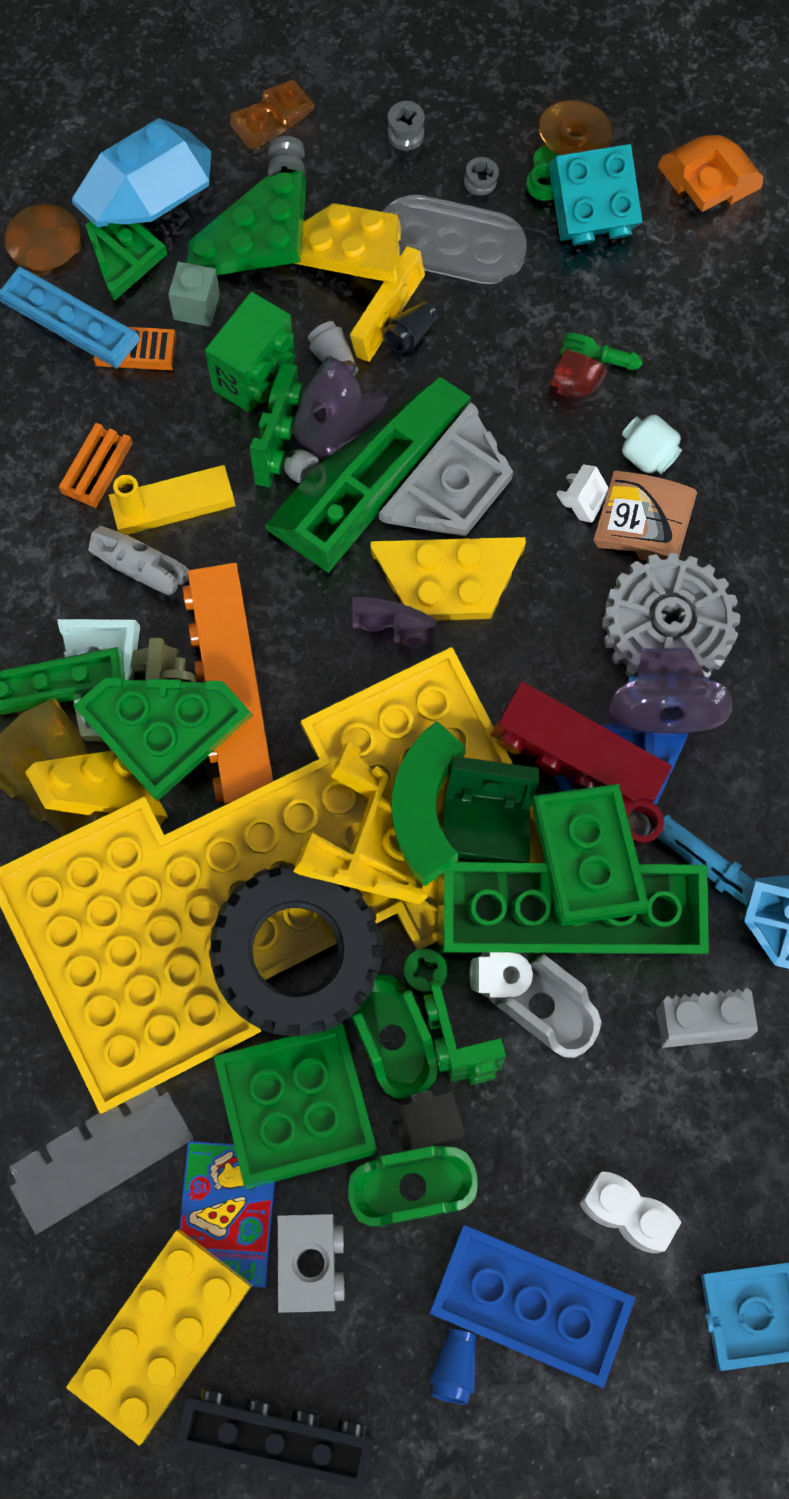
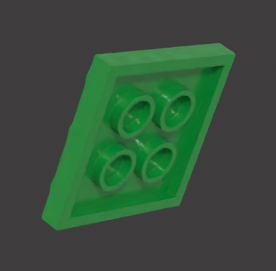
M343 1023L313 1035L290 1036L214 1056L245 1190L377 1154V1147Z

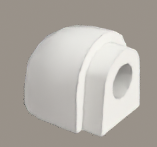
M482 953L481 957L471 960L469 972L470 985L472 990L482 993L484 997L520 996L531 985L533 977L532 968L527 959L520 954Z

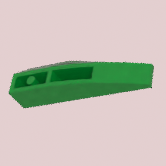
M442 377L437 378L314 467L266 523L265 529L329 573L469 405L472 397Z

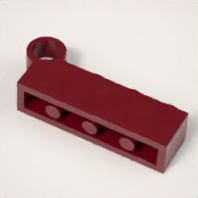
M521 681L490 735L498 739L497 743L506 751L513 754L523 753L535 760V765L543 772L554 776L560 774L573 782L572 785L576 790L619 784L627 818L630 812L636 811L643 813L650 822V832L647 836L638 835L631 830L634 846L642 847L656 839L663 830L664 818L661 810L652 802L655 801L672 765Z

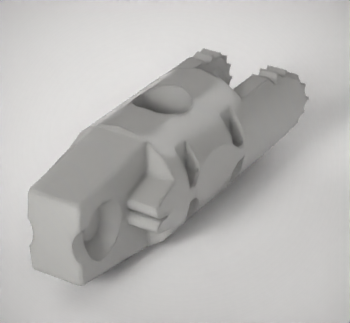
M99 526L91 534L88 549L91 553L109 564L112 568L157 591L171 595L178 588L177 585H182L189 580V568L129 535L103 526Z

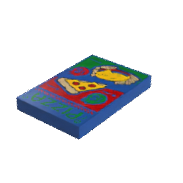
M188 1141L179 1229L253 1284L252 1287L267 1288L275 1182L245 1190L234 1144Z

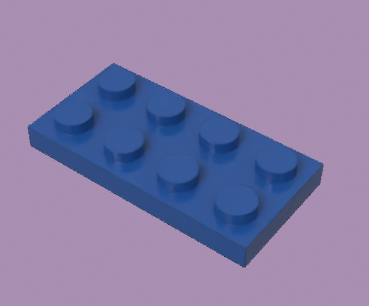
M463 1225L429 1314L604 1388L636 1297Z

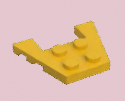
M348 740L339 753L331 777L369 798L350 853L311 833L303 844L293 872L302 876L421 905L429 896L433 881L424 887L413 875L399 850L392 819L393 788L387 783L389 776L378 765L372 769L358 756L362 750Z

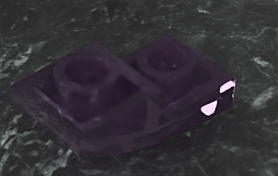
M352 597L353 628H361L368 632H378L384 630L385 627H394V642H402V644L410 647L425 645L427 642H434L435 619L424 612L393 601L368 597Z

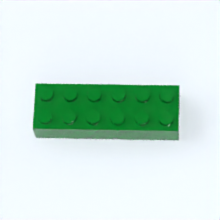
M456 862L438 876V953L709 954L707 865L639 864L650 907L647 913L560 927L546 863Z

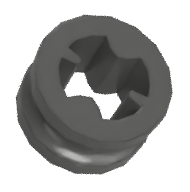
M486 157L472 159L467 164L465 170L464 186L475 195L491 193L497 184L499 176L498 166L494 161ZM477 172H484L486 180H479Z

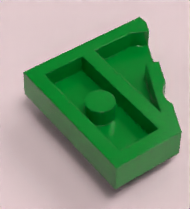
M91 221L85 224L109 294L113 300L121 296L167 255L166 246L139 223H108V226L97 227Z

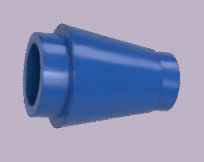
M457 1329L449 1330L448 1338L444 1343L429 1381L433 1385L432 1397L455 1404H468L470 1394L475 1393V1334Z

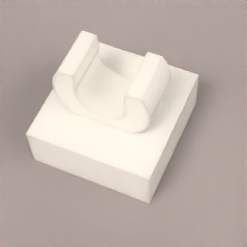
M583 464L578 474L572 473L566 477L570 484L567 492L558 491L556 495L565 507L573 509L579 520L592 523L606 500L609 488L596 466Z

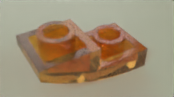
M293 79L264 90L262 102L231 113L230 125L247 147L253 149L274 139L296 125L314 110L315 104Z

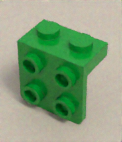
M439 980L430 982L429 995L423 996V1010L428 1029H437L439 1038L434 1039V1052L439 1073L448 1072L450 1083L469 1078L470 1084L473 1085L495 1079V1073L502 1069L506 1057L502 1039L457 1049Z

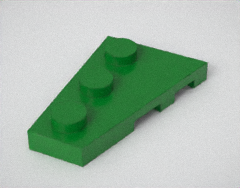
M282 362L269 397L268 411L270 413L263 412L259 422V438H253L250 445L256 485L271 487L274 474H281L285 458V451H281L284 439L290 440L294 427V416H291L293 405H300L304 390V383L298 380L297 365Z

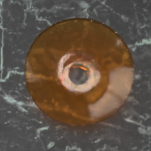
M569 100L555 103L544 111L539 123V133L549 149L559 155L608 148L613 137V126L607 115L594 105L582 101Z

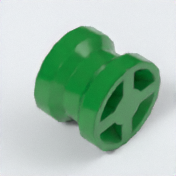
M425 948L410 954L405 961L403 970L405 986L417 997L429 995L430 982L439 980L442 990L447 975V966L443 957L438 952Z

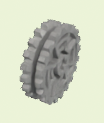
M669 553L666 560H660L658 555L654 554L648 557L647 564L642 565L639 561L634 562L629 568L630 574L621 573L616 580L617 585L614 589L610 590L604 607L605 617L602 618L601 629L607 630L608 633L603 640L605 647L614 648L615 650L611 659L616 665L624 663L627 666L625 674L629 677L630 675H639L641 677L667 678L668 674L677 675V679L694 680V678H698L701 681H706L710 678L713 669L719 670L723 665L724 659L728 656L738 636L735 626H738L740 623V614L732 611L738 601L736 595H728L725 590L728 588L729 583L725 578L717 580L713 576L715 568L708 564L704 568L697 565V558L689 556L686 561L679 560L677 553ZM670 618L675 620L671 624L666 623Z

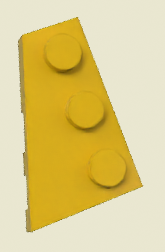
M112 750L34 762L25 772L45 809L91 815L94 811L112 813L145 797L159 826L168 818L160 801L153 798Z

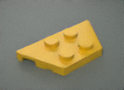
M333 203L303 222L301 262L294 264L396 283L399 279L397 259H400L398 241L401 238L399 217L397 214Z
M525 537L371 541V554L374 560L377 559L383 569L388 584L401 600V606L410 621L491 619L499 604L502 592L506 589L512 577L516 563L525 550L526 539Z

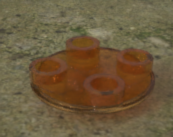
M50 204L34 205L20 211L9 222L5 232V246L10 257L16 263L30 269L33 274L38 276L47 275L53 268L66 263L81 249L82 241L79 225L73 215L61 207Z

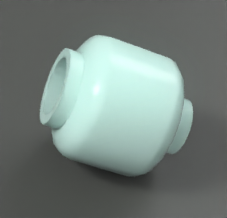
M649 415L644 420L637 416L622 433V436L626 438L622 448L623 455L645 474H652L656 471L662 474L671 466L682 451L679 447L680 434L658 415Z

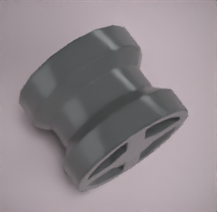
M401 101L394 104L390 108L387 117L389 142L399 150H414L421 145L424 139V111L418 104L412 101Z
M280 136L269 142L267 146L270 159L268 163V176L303 170L305 175V165L302 161L305 151L301 140L291 136Z

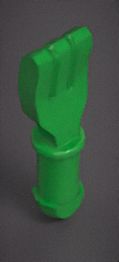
M567 332L565 334V341H563L559 353L562 357L586 362L600 360L601 364L609 363L625 367L627 370H637L642 365V358L636 352L632 351L631 353L610 348L607 344L601 347L596 344L593 338L577 333Z

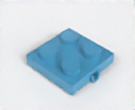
M789 1263L701 1274L707 1309L704 1317L707 1319V1332H711L717 1371L789 1362Z

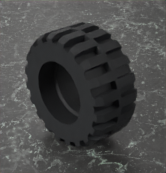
M293 863L279 864L277 868L270 870L265 868L254 873L252 878L246 882L242 881L233 890L228 900L224 901L218 911L216 922L212 927L209 953L215 982L221 994L231 1008L244 1020L259 1029L273 1034L306 1036L327 1031L339 1025L360 1008L359 1006L371 993L375 985L374 981L377 973L380 971L382 958H380V946L382 945L381 931L378 932L375 922L377 919L371 906L368 907L362 898L363 894L358 889L299 875L293 872L295 867ZM290 908L306 909L321 916L332 928L338 947L336 964L330 976L318 987L301 993L285 992L271 986L260 975L253 957V944L261 925L273 914Z

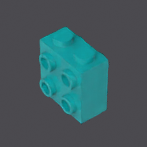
M631 144L559 155L548 164L560 241L572 239L573 245L586 244L595 241V235L609 233V239L627 237L632 235L631 229L643 223Z

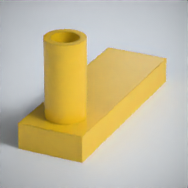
M409 246L405 248L400 259H397L398 281L396 283L383 282L350 333L357 358L367 362L371 361L383 342L382 330L386 327L387 320L403 311L424 278L425 271L420 250Z
M224 465L141 487L138 486L137 480L133 476L121 475L114 481L113 489L115 493L109 495L118 532L126 535L235 507L233 493Z

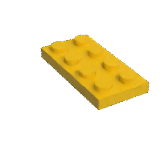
M180 1229L176 1230L66 1388L140 1446L144 1443L253 1284Z

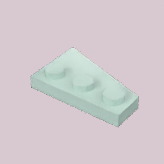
M57 619L60 633L64 639L65 657L119 647L123 652L125 680L134 679V672L131 666L132 653L138 648L140 625L136 620ZM75 709L80 736L85 741H103Z

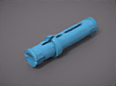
M666 815L664 817L663 830L657 839L691 865H707V877L717 884L715 888L721 893L724 890L747 906L755 880L740 870L742 865L736 861L732 864L701 839L673 820L670 815Z

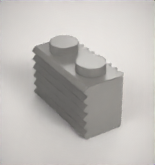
M747 987L743 991L737 988L734 992L728 990L726 993L720 990L717 994L712 991L708 995L702 992L699 996L693 993L690 997L684 994L682 998L677 995L673 999L666 996L656 1009L662 1048L749 1039L754 1033L758 1032L752 991Z

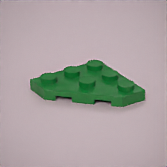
M303 170L266 176L189 241L187 263L215 268L216 274L222 275L301 262L306 179Z
M105 677L73 705L157 801L253 716L223 681H206V683L182 682L181 680L147 679V681Z

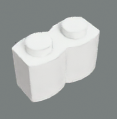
M600 1172L596 1175L580 1202L582 1209L591 1219L603 1226L618 1228L630 1244L649 1253L666 1251L681 1224L678 1216L668 1206L658 1200L641 1197L630 1182L610 1172Z

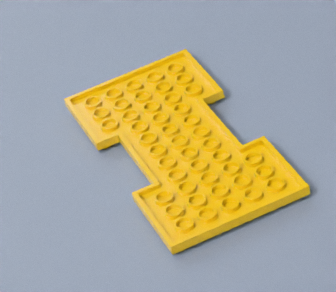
M452 647L301 720L300 724L318 760L166 835L163 834L146 798L143 797L0 867V907L100 1114L261 1032L259 1028L248 1023L231 1008L215 982L209 954L212 927L216 922L218 911L222 904L228 900L233 890L242 881L246 882L254 876V873L265 868L270 870L279 867V864L286 863L296 865L303 844L311 833L350 853L369 798L331 777L339 753L348 740L362 750L358 756L372 769L378 765L389 776L387 783L392 788L406 753L418 737L436 721L465 746V758L513 764L506 750L497 743L498 739L490 735L494 727ZM448 775L444 779L436 800L437 818L441 825H443L444 789ZM531 805L530 859L528 863H545L534 810ZM458 858V861H457V862H481V861H474V860H467V859H460V858ZM438 877L434 879L430 894L421 905L359 890L363 894L362 898L368 907H372L377 918L375 920L376 924L397 914L415 951L438 941ZM301 908L285 909L270 916L259 928L253 944L254 962L260 975L264 980H267L336 945L337 941L330 925L318 914Z

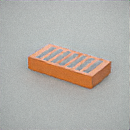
M128 327L137 332L140 340L120 364L119 368L173 370L176 345L175 329ZM94 356L96 366L113 367Z

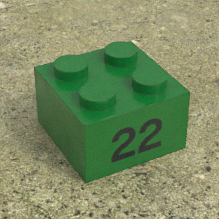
M251 292L205 349L213 391L249 413H252L259 403L263 404L270 397L282 362L294 365L296 360L291 315Z

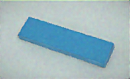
M21 266L17 268L0 289V301L116 369L140 340L137 332Z

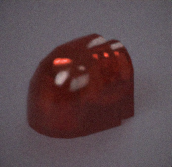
M565 349L551 378L550 385L557 387L556 393L575 399L587 397L598 390L608 370L600 362L577 351L573 352Z

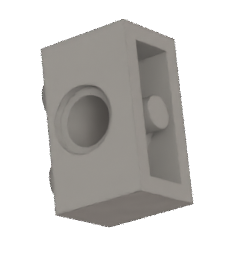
M333 1214L278 1216V1313L336 1311V1301L345 1300L344 1272H335V1253H344L343 1225H335ZM309 1250L319 1251L324 1257V1268L315 1277H305L299 1269L300 1257Z

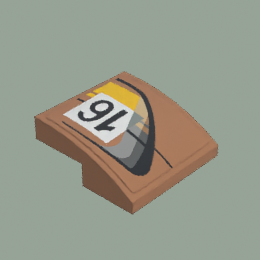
M614 471L594 537L597 548L634 551L641 560H647L650 555L657 554L660 560H666L669 553H677L679 557L696 499V489L658 477Z

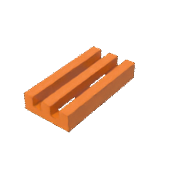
M95 423L59 485L60 492L96 508L133 444L131 437L124 434L121 437L117 434V431L113 429L107 431L103 428V425ZM102 439V443L100 444L98 450L96 451L94 457L92 458L78 485L74 489V486L76 485L78 479L80 478L81 474L83 473L85 467L87 466L89 460L91 459L93 453L95 452L97 446L99 445ZM112 444L116 445V449L89 495L86 494L87 488L94 476L97 475Z

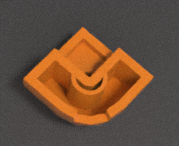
M710 134L695 138L664 154L658 165L678 194L686 191L701 212L724 200H727L731 205L761 189L763 184V175L745 152L731 139L721 135Z

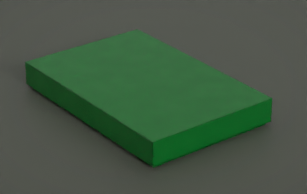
M619 784L534 796L531 802L560 927L647 913L650 907Z

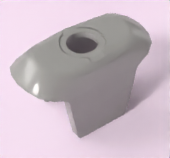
M516 953L526 958L531 965L533 973L531 985L520 996L487 998L559 1055L576 1058L585 1053L594 1044L602 1023L598 1010L589 1000L587 988L544 954L532 957L525 953ZM539 993L550 996L554 1002L553 1013L544 1019L538 1018L529 1010L530 999Z

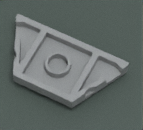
M470 402L379 512V520L388 524L466 536L513 476L512 468L505 456L501 455L497 450V442L491 432L486 431L478 417L479 411L474 404Z

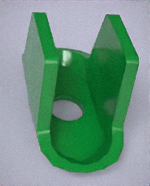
M377 975L371 993L359 1006L360 1008L351 1016V1019L383 1090L395 1099L418 1096L429 1089L437 1079L438 1064L431 1035L411 990H406L401 981L391 975ZM388 1025L399 1026L405 1033V1042L397 1050H388L380 1043V1032Z
M430 1146L385 1155L358 1166L350 1175L348 1200L352 1212L358 1221L368 1226H384L455 1212L468 1207L476 1198L478 1188L477 1172L467 1152L457 1147ZM407 1174H418L426 1183L425 1194L419 1200H407L400 1193V1181Z

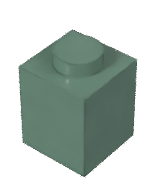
M184 262L177 263L168 293L174 320L211 327L220 297L215 268Z

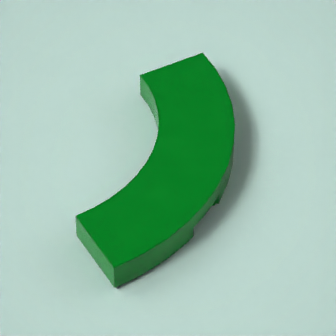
M438 721L428 727L406 753L398 769L392 792V819L399 850L413 875L424 887L458 861V852L450 845L440 827L436 812V800L444 779L449 773L453 756L464 757L466 755V748Z

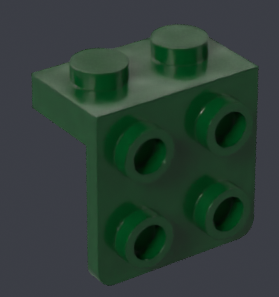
M453 756L444 789L442 831L450 845L458 852V858L489 863L529 862L530 808L539 783V768Z

